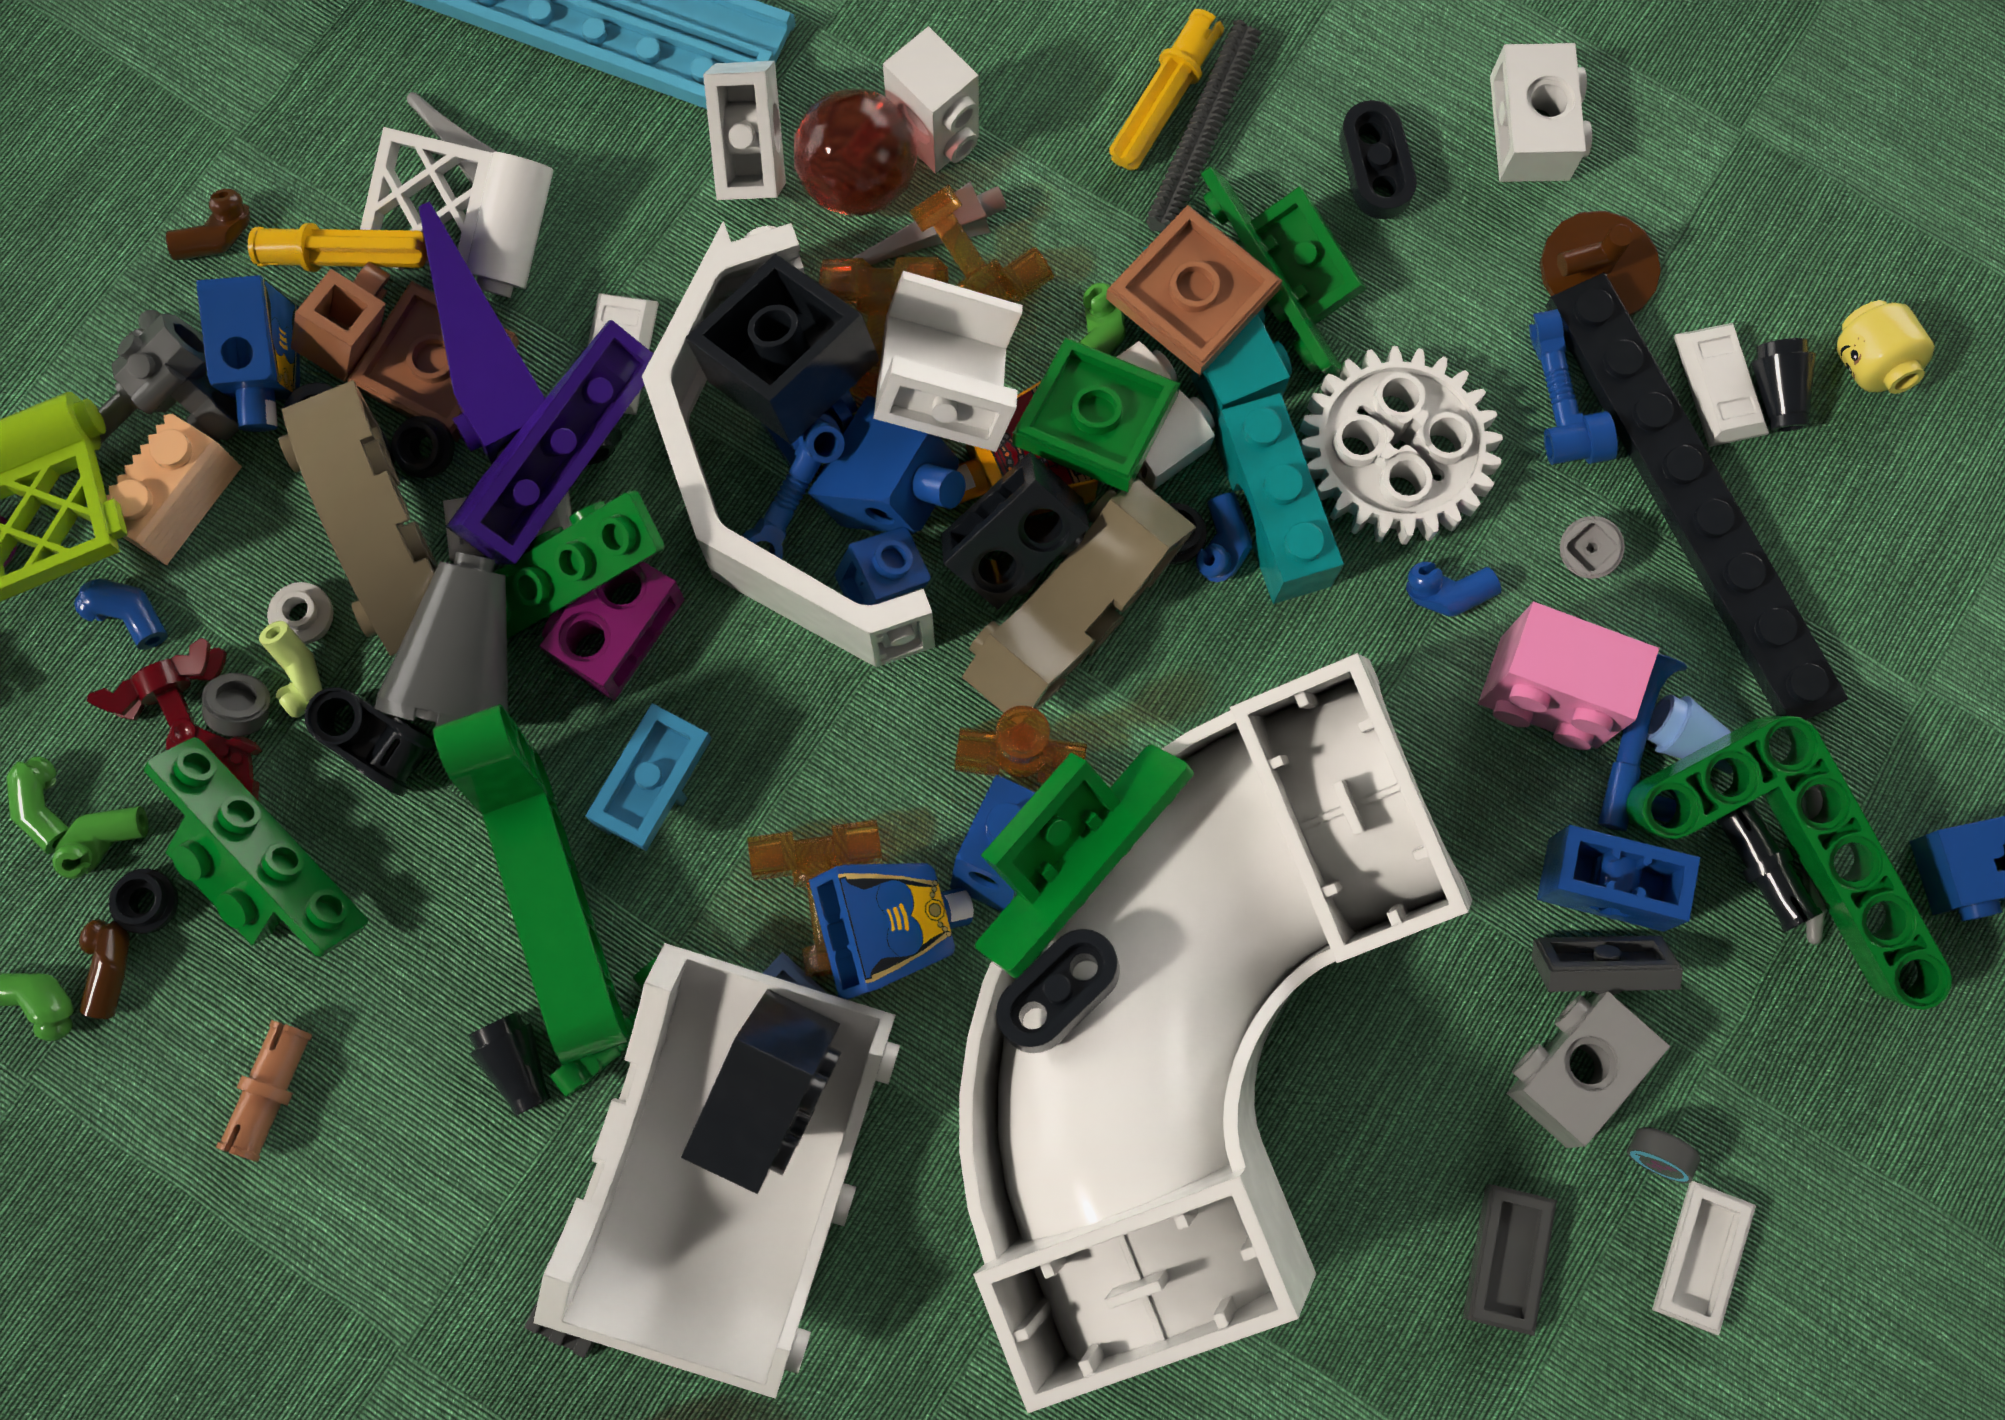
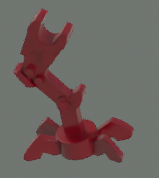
M200 638L189 645V655H175L170 659L161 660L142 668L130 679L122 681L114 693L103 688L87 695L86 699L89 704L123 719L133 721L138 720L145 705L159 704L171 728L166 738V750L190 738H199L259 802L260 782L255 781L253 777L251 754L257 755L261 753V748L257 743L244 736H234L226 739L200 728L196 724L182 694L190 687V680L211 681L221 674L227 658L225 650L221 648L210 649L209 641Z

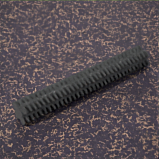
M1243 20L1233 21L1234 26L1230 28L1231 32L1228 33V38L1225 39L1226 44L1222 46L1223 50L1220 51V56L1217 57L1218 62L1214 64L1215 68L1212 69V74L1208 77L1210 80L1206 82L1207 86L1204 87V92L1200 95L1199 104L1195 106L1196 111L1192 113L1193 117L1190 118V123L1187 124L1188 129L1184 131L1185 135L1181 138L1182 142L1179 143V148L1176 149V154L1173 156L1174 160L1170 162L1171 166L1167 169L1166 179L1162 180L1163 185L1159 187L1160 191L1156 194L1157 198L1153 200L1155 204L1151 205L1152 210L1148 212L1149 216L1146 217V223L1152 231L1162 232L1187 206L1186 202L1191 200L1189 195H1193L1191 189L1196 188L1194 183L1199 182L1197 177L1201 176L1200 170H1204L1202 164L1207 163L1205 158H1209L1208 152H1212L1210 146L1215 145L1213 140L1218 139L1216 134L1221 132L1218 127H1223L1221 121H1225L1224 115L1229 114L1226 109H1231L1229 103L1234 102L1232 97H1236L1235 91H1239L1237 85L1242 84L1240 79H1244L1243 73H1247L1245 67L1250 66L1248 61H1252L1251 55H1255L1253 49L1258 48L1256 43H1260L1261 40L1258 36H1261L1262 33L1256 28L1247 26Z

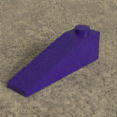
M429 201L418 206L453 393L462 413L452 418L468 449L472 452L482 447L492 465L497 459L496 454L498 450L515 437L544 401L545 397Z
M609 320L481 477L446 525V528L487 558L494 559L497 565L516 564L644 386L642 374L653 353L613 320Z

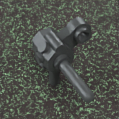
M147 310L141 313L138 318L139 328L129 333L121 341L117 349V354L120 356L111 364L113 377L117 381L115 383L116 392L98 409L106 426V433L100 435L101 444L136 409L142 410L147 414L167 412L176 402L180 403L191 413L187 417L188 424L216 442L220 439L230 440L239 431L237 404L232 398L210 385L208 376L205 374L207 367L203 336L194 327L176 315L161 314L155 310Z

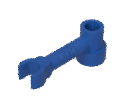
M1558 309L1534 313L1535 324L1529 325L1530 338L1537 358L1541 360L1557 426L1547 428L1544 431V445L1549 463L1554 465L1585 459L1588 464L1615 460L1618 442L1614 421L1608 411L1588 415L1579 413L1577 401L1575 400L1576 397L1573 394L1572 380L1568 372L1563 324Z
M824 413L792 445L789 444L796 455L789 469V474L783 480V485L777 491V496L774 497V501L770 504L764 518L759 519L754 528L749 529L742 535L743 538L753 544L759 541H768L770 545L769 553L781 560L783 557V547L781 544L786 536V528L794 515V511L797 510V505L800 504V500L803 498L802 495L806 493L805 490L808 489V484L812 482L821 463H831L837 460L844 450L845 442L843 435L832 417ZM825 432L824 442L814 448L815 438L820 433Z

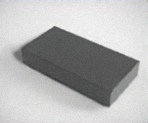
M1492 1184L1485 1185L1462 1319L1535 1336L1557 1200Z

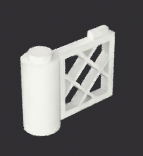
M383 127L360 230H381L384 215L400 205L412 226L410 231L423 232L421 218L410 197L431 182H434L446 203V206L436 213L443 224L452 218L456 221L462 232L458 251L473 276L477 277L476 281L481 290L511 298L513 287L526 289L553 169L541 163L511 154L487 152ZM400 146L416 149L426 167L424 171L403 185L395 172ZM431 153L442 155L444 157H442L436 162ZM462 161L476 163L477 169L472 188L456 198L443 174ZM391 267L404 271V268L401 267Z

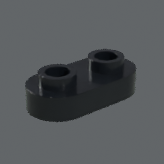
M1375 100L1360 102L1347 112L1339 134V142L1354 200L1361 211L1373 218L1391 219L1402 214L1407 209L1417 185L1402 121L1398 113L1391 106ZM1364 134L1371 135L1377 140V143H1365L1361 140L1360 136ZM1384 187L1390 191L1392 196H1379L1374 192L1373 188Z
M1088 929L1070 931L1054 942L1005 989L999 998L996 1018L998 1026L1007 1041L1018 1050L1027 1053L1045 1052L1061 1042L1115 988L1120 975V965L1111 942L1102 934ZM1082 961H1092L1098 965L1096 974L1091 979L1078 980L1073 976L1075 966ZM1035 1008L1045 1010L1047 1012V1019L1041 1027L1028 1029L1023 1026V1019L1028 1011Z

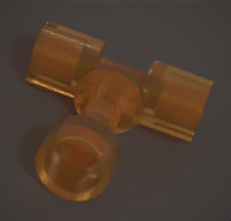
M950 184L909 211L922 232L932 226L934 227L965 276L956 283L958 287L1016 303L1054 278L1048 263L1035 246L1027 249L1003 267L997 258L985 263L953 213L963 204Z
M901 257L896 259L894 268H873L863 258L823 259L819 274V284L845 303H857V310L868 315L867 329L881 361L886 315L902 272L906 271L948 283V267L938 257ZM880 361L849 389L852 395L866 398L868 395L876 398Z
M1015 706L1003 713L997 723L996 731L960 727L955 771L995 777L996 774H1000L1001 767L1007 774L1020 778L1029 777L1038 772L1037 782L1044 783L1070 753L1085 760L1087 743L1050 739L1048 721L1039 710L1030 706Z
M877 819L833 825V835L794 840L793 831L747 837L751 872L754 881L792 876L794 887H807L814 945L802 949L805 976L833 975L809 880L840 865L882 863Z

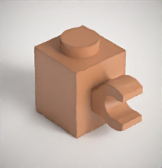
M368 262L361 269L353 282L330 269L295 312L291 349L345 382L381 328L386 305L383 299L387 295V290L383 289L391 275L371 262Z

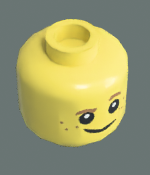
M1878 300L1861 306L1846 318L1842 324V333L1838 337L1836 350L1856 383L1864 391L1878 393L1889 390L1892 394H1898L1909 390L1923 379L1925 375L1923 369L1932 359L1935 346L1914 312L1906 304L1887 303L1886 301Z

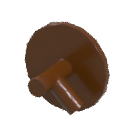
M1607 211L1580 212L1561 222L1547 238L1540 259L1543 285L1550 296L1605 272L1629 316L1638 313L1656 292L1661 272L1657 248L1645 230L1627 217Z

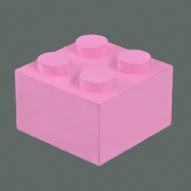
M1533 601L1501 636L1478 704L1494 710L1493 716L1506 724L1516 727H1529L1532 724L1554 732L1553 738L1567 747L1579 750H1589L1591 747L1597 749L1636 720L1659 648Z

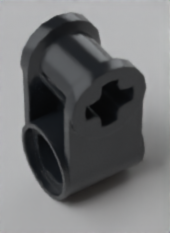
M340 687L326 688L317 692L309 700L305 710V724L308 732L317 741L352 763L353 767L361 774L388 791L404 797L409 789L405 782L427 750L435 751L437 748L434 737L404 718L376 710V703L356 693ZM351 704L355 712L354 723L346 733L339 736L334 728L335 716L342 707Z

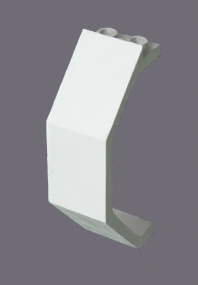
M723 220L642 374V379L695 538L710 573L716 580L875 668L934 648L932 614L923 589L876 605L854 603L726 528L719 520L688 426L690 413L707 378L685 337L775 253L804 273V267L799 255L800 246L792 223L780 227H758L748 232L744 238L731 242Z

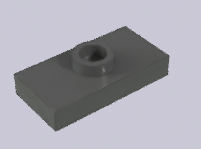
M1661 936L1542 937L1533 939L1531 959L1548 992L1591 991L1601 994L1609 991L1612 995H1616L1622 991L1681 989L1683 968Z

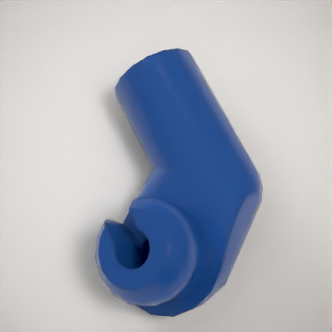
M1233 492L1216 496L1207 503L1217 533L1205 550L1200 549L1198 552L1196 566L1205 578L1213 582L1225 581L1234 576L1253 545L1237 494Z
M1432 562L1415 564L1408 573V582L1406 584V590L1415 604L1448 617L1458 616L1500 595L1502 590L1498 577L1489 567H1484L1458 581H1454L1443 576V572L1436 568L1435 563Z
M104 578L88 581L80 587L74 606L77 613L83 619L90 622L95 618L97 621H104L107 617L123 620L134 643L140 650L156 647L167 639L168 633L142 589Z

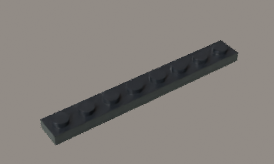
M1605 272L1551 296L1545 305L1548 311L1558 309L1563 324L1564 340L1603 410L1608 411L1612 416L1617 435L1775 715L1801 717L1808 720L1847 701L1849 698Z

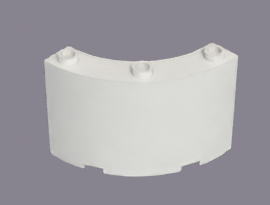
M664 943L643 986L639 1008L624 1059L631 1063L619 1099L613 1098L611 1100L592 1156V1162L597 1163L584 1199L576 1198L564 1230L543 1274L533 1323L776 1399L784 1371L787 1370L798 1374L811 1331L798 1327L831 1223L845 1226L856 1190L855 1186L844 1183L875 1081L889 1084L900 1045L888 1041L896 1015ZM769 989L840 1023L831 1047L842 1053L825 1089L822 1091L812 1118L783 1176L770 1170L759 1193L756 1194L682 1159L681 1156L735 1037L766 990Z

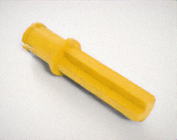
M1194 9L1173 46L1164 49L1159 55L1160 67L1109 147L1111 160L1116 165L1122 166L1129 171L1139 168L1189 85L1196 84L1201 79L1202 70L1200 67L1216 41L1223 35L1225 29L1221 21H1217L1212 29H1208L1216 18L1212 13L1203 9Z
M304 223L299 229L254 227L249 233L247 245L251 261L259 267H266L268 265L301 266L308 272H317L322 266L364 267L368 262L377 267L421 268L428 260L423 232L410 230L320 229L314 223Z

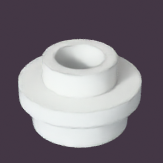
M306 582L292 583L280 589L271 599L267 611L268 623L284 621L305 645L319 640L328 632L333 620V605L328 595L316 585ZM299 603H307L306 615L300 620L291 621L289 617L291 610Z

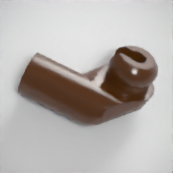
M229 188L218 190L210 196L209 208L213 213L204 225L167 231L166 243L172 259L179 261L217 255L229 251L250 223L249 206L243 204L241 194Z
M101 919L92 920L84 926L79 937V945L84 953L93 954L79 1009L80 1013L88 1017L109 1019L114 1017L125 979L130 935L115 921L108 924Z

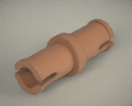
M271 1020L269 1024L270 1029L249 1077L242 1075L236 1088L242 1090V1093L221 1141H218L216 1145L217 1149L258 1162L260 1159L259 1154L280 1105L288 1106L293 1093L287 1091L306 1045L313 1036L306 1031L286 1024L283 1025L274 1020Z

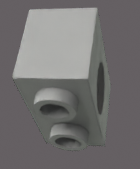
M1609 991L1589 997L1587 1000L1582 995L1577 996L1556 1018L1554 1024L1561 1031L1546 1048H1543L1539 1043L1533 1046L1512 1070V1073L1518 1080L1506 1094L1566 1148L1586 1147L1671 1047ZM1576 1048L1587 1052L1594 1063V1075L1587 1084L1579 1081L1573 1075L1570 1068V1057Z

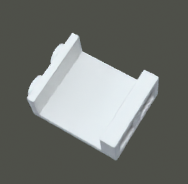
M903 271L886 315L873 419L996 452L1017 406V390L1004 386L1006 349L1022 315L1023 305Z

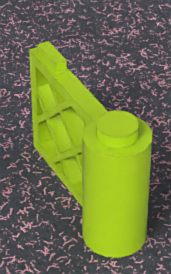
M73 392L63 393L0 419V500L14 494L23 497L6 525L0 523V602L119 553L117 539L128 535L121 505L114 498L107 501L95 451L101 448L100 435L106 433L105 422L98 408L90 399L80 400ZM77 468L79 469L80 479L66 500L49 494L60 475ZM42 504L58 509L59 512L42 538L25 532ZM78 517L91 521L95 538L72 548L61 546V543ZM18 542L35 548L23 568L5 575L3 565Z

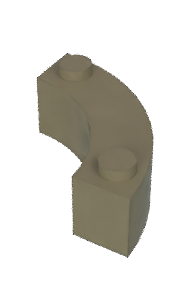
M352 380L281 409L288 434L279 437L278 440L292 470L295 473L301 471L322 525L358 598L351 605L360 628L368 638L378 634L387 652L392 656L397 653L438 564L418 523L414 521L404 525V522L410 520V515L397 487L400 485V481L389 456L381 429L357 385Z
M1139 479L1132 484L1128 493L1121 491L1117 494L1112 489L1108 490L1091 509L1088 519L1093 524L1085 533L1079 546L1064 559L1051 576L1015 613L1001 625H998L995 621L990 622L970 645L969 650L975 654V657L962 675V678L1018 726H1021L1062 688L1067 681L1065 677L1081 663L1087 654L1092 656L1124 620V617L1116 609L1118 608L1121 612H1124L1138 599L1147 586L1150 588L1196 528L1195 525Z

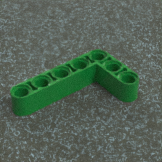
M501 704L434 727L435 744L450 780L483 816L546 1030L559 1061L562 1065H566L628 1042L629 1035L574 856L549 777L536 749Z
M1765 716L1755 719L1647 777L1631 789L1626 802V812L1630 822L1636 829L1646 834L1671 839L1688 836L1764 795L1871 988L1878 995L1913 1009L1926 1010L1936 1007L1946 999L1952 982L1949 966L1820 734L1810 722L1801 717ZM1779 728L1789 735L1791 741L1790 752L1781 762H1777L1769 750L1770 738ZM1724 759L1732 767L1733 782L1728 790L1719 794L1712 787L1710 773L1713 766L1718 761ZM1811 786H1815L1820 791L1823 799L1822 808L1818 815L1809 820L1801 807L1802 797L1805 791ZM1667 790L1675 799L1676 812L1668 823L1659 825L1654 820L1651 812L1652 802L1660 792ZM1848 844L1854 854V864L1847 874L1840 877L1834 867V856L1839 848ZM1881 902L1886 912L1885 923L1880 930L1871 934L1866 924L1867 914L1873 905ZM1913 960L1918 969L1917 979L1913 986L1903 991L1899 984V973L1905 964Z

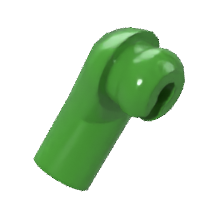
M1096 283L1091 285L1083 295L1088 334L1079 343L1110 355L1121 345L1126 336L1125 316L1123 312L1106 299L1107 289L1110 285Z
M34 756L28 759L26 763L16 762L6 776L9 813L11 820L45 853L52 854L69 827L45 805L43 790L55 785L56 769L48 759Z
M136 806L89 813L78 817L55 849L52 858L55 871L67 879L80 878L90 873L99 864L114 842L145 838L148 834L149 825L144 808Z
M0 973V1006H20L28 1021L34 1024L33 1032L37 1038L44 1041H55L64 1038L71 1032L73 1022L70 1016L74 1012L73 1004L56 978L42 973Z

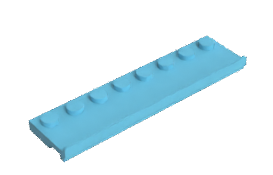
M405 0L707 109L703 74L715 63L775 61L776 63L790 31H793L796 25L794 14L756 0Z

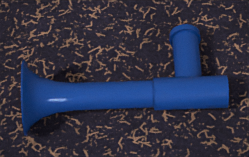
M1657 654L1637 718L1623 729L1616 761L1612 764L1598 825L1613 830L1627 831L1629 823L1626 812L1627 797L1631 789L1639 782L1642 770L1640 765L1656 701L1667 679L1675 672L1687 669L1685 663L1666 655ZM1657 795L1651 807L1653 818L1668 823L1676 812L1675 800Z

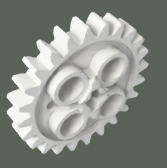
M1392 346L1385 363H1381L1372 349L1367 350L1362 361V370L1350 359L1345 360L1341 367V379L1328 373L1321 386L1324 394L1313 393L1307 409L1312 415H1304L1299 429L1300 432L1310 437L1303 439L1300 446L1304 457L1313 458L1307 464L1312 479L1322 480L1317 488L1320 500L1333 497L1337 501L1330 518L1335 520L1346 512L1354 515L1351 527L1352 533H1358L1368 522L1374 524L1376 542L1381 543L1389 528L1396 529L1401 544L1407 545L1414 533V529L1418 527L1422 536L1427 541H1430L1438 532L1439 522L1449 531L1455 530L1462 520L1460 512L1471 517L1481 504L1477 496L1486 497L1493 487L1494 482L1487 475L1496 472L1501 465L1502 459L1489 452L1497 449L1503 437L1501 434L1485 430L1492 425L1497 417V412L1495 410L1478 411L1477 406L1486 394V391L1478 389L1466 393L1462 388L1469 375L1466 370L1458 373L1453 378L1445 375L1448 358L1443 356L1431 368L1425 366L1424 350L1420 348L1415 352L1411 362H1403L1398 346ZM1394 396L1400 398L1407 404L1409 411L1397 412L1390 409L1384 402L1383 397ZM1360 409L1365 410L1368 415L1358 414L1357 411ZM1430 436H1444L1453 443L1456 451L1451 453L1442 452L1433 445ZM1350 437L1358 438L1367 445L1370 453L1364 455L1352 453L1344 446L1343 439ZM1400 440L1407 444L1399 450L1392 446ZM1432 474L1441 475L1442 480H1434ZM1394 477L1405 478L1415 487L1416 494L1408 496L1398 493L1391 486L1389 479Z

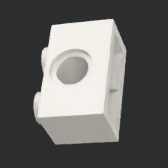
M928 26L883 63L888 127L936 174L950 161L957 163L963 160L974 149L978 141L979 75Z
M1504 44L1490 75L1499 182L1570 181L1582 158L1588 157L1592 145V126L1590 121H1583L1582 103L1587 88V75L1584 67H1578L1576 44ZM1535 109L1543 110L1547 112L1551 117L1543 116L1539 114Z
M775 61L715 63L703 74L716 200L777 198L786 184Z

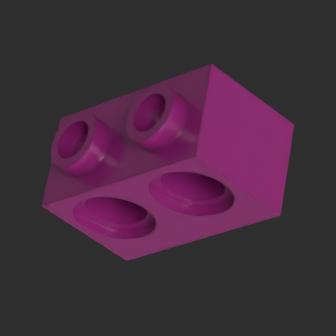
M642 562L571 603L567 608L564 607L552 614L544 626L542 632L544 640L539 647L553 664L615 701L685 599L675 580L649 564ZM626 583L641 585L639 595L632 602L623 605L612 603V596L621 585ZM590 634H602L605 636L604 644L596 654L588 657L576 655L577 645L585 636Z

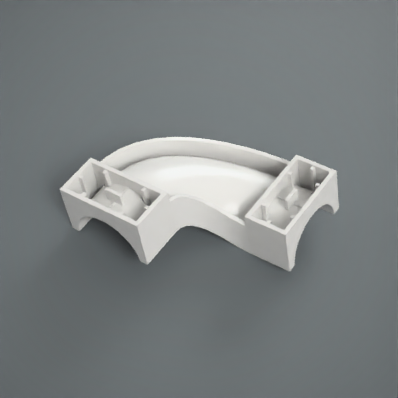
M1358 653L1231 706L1230 711L1186 732L1162 748V750L1187 762L1194 771L1193 777L1041 953L1042 955L1064 934L1073 930L1088 929L1102 934L1111 942L1120 965L1119 979L1113 991L1061 1042L1045 1052L1027 1053L1018 1050L1007 1041L998 1026L996 1009L1002 993L1017 978L1011 977L992 962L989 965L982 982L966 1043L959 1093V1153L967 1208L984 1261V1265L973 1275L1027 1413L1297 1320L1300 1316L1316 1272L1263 1145L1257 1126L1254 1106L1257 1068L1268 1033L1278 1013L1293 991L1308 977L1333 962H1342L1468 913L1472 903V897L1463 876L1455 867L1437 831L1408 765L1386 709L1379 686L1380 682L1371 661ZM1082 961L1075 966L1073 976L1078 980L1091 979L1096 974L1098 965L1092 961ZM1039 1008L1031 1009L1024 1016L1023 1026L1028 1029L1041 1027L1047 1019V1012Z

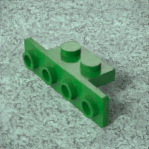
M1210 166L1201 173L1210 189L1209 192L1203 195V198L1221 225H1225L1230 221L1240 238L1235 243L1282 280L1280 290L1267 304L1281 323L1289 319L1299 334L1300 338L1293 342L1297 354L1312 373L1320 369L1326 375L1329 373L1340 377L1342 366L1316 324L1367 290L1307 192L1302 187H1297L1252 220L1227 179Z
M636 490L623 493L607 504L604 501H600L575 512L569 517L572 523L571 526L565 530L562 526L535 537L529 545L531 550L522 555L516 564H507L494 572L506 575L507 640L663 551L664 542L640 494Z
M190 738L147 761L144 772L185 815L165 853L173 860L177 871L185 879L192 881L212 902L222 920L230 927L237 929L251 946L271 935L280 920L317 957H323L363 931L368 923L367 917L199 738Z
M1150 744L1141 751L1109 788L1086 760L1070 753L981 854L983 859L1017 895L976 941L975 948L1011 977L1018 978L1041 955L1044 948L1075 912L1085 904L1094 890L1119 861L1129 853L1138 839L1162 811L1172 803L1181 789L1193 777L1194 771L1188 763Z

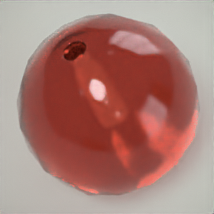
M857 87L827 93L811 105L803 115L794 134V169L800 183L819 205L840 215L857 217L883 212L908 189L916 171L917 144L912 124L902 110L892 101L873 90Z

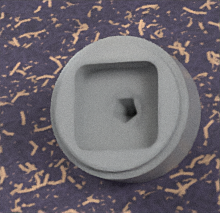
M1587 516L1574 521L1567 527L1560 541V555L1565 566L1575 575L1587 579H1597L1612 573L1621 563L1625 551L1624 539L1619 528L1610 520L1598 516Z

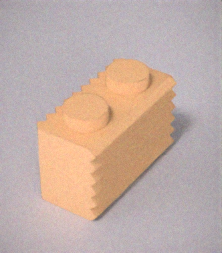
M173 413L164 415L165 424L156 425L157 434L148 435L149 444L140 445L141 454L132 455L133 464L124 466L125 474L116 476L117 484L109 486V495H106L107 501L114 498L121 505L128 533L123 538L165 565H168L242 468L218 442Z

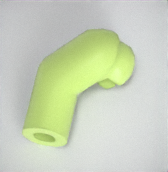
M276 621L263 629L259 636V642L284 669L292 681L290 684L278 689L276 698L291 717L298 718L305 714L309 700L317 692L322 691V686L313 653L286 622Z

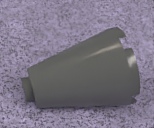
M456 551L453 563L439 562L377 693L376 710L414 721L416 716L436 722V726L501 704L508 713L506 575L493 572L494 559Z

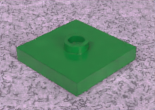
M1065 337L1013 431L1012 445L1028 452L1031 451L1037 456L1128 493L1178 397L1180 383Z

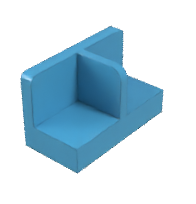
M652 703L585 817L606 834L611 835L613 833L647 851L674 803L683 807L687 797L682 789L712 739L708 732Z

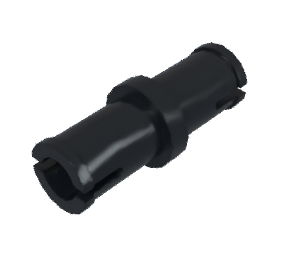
M1751 801L1717 819L1716 822L1722 827L1747 869L1742 872L1748 884L1755 881L1781 923V928L1785 933L1823 912L1819 907L1817 908L1791 866L1790 862L1795 860L1789 848L1781 850L1755 808L1754 801Z

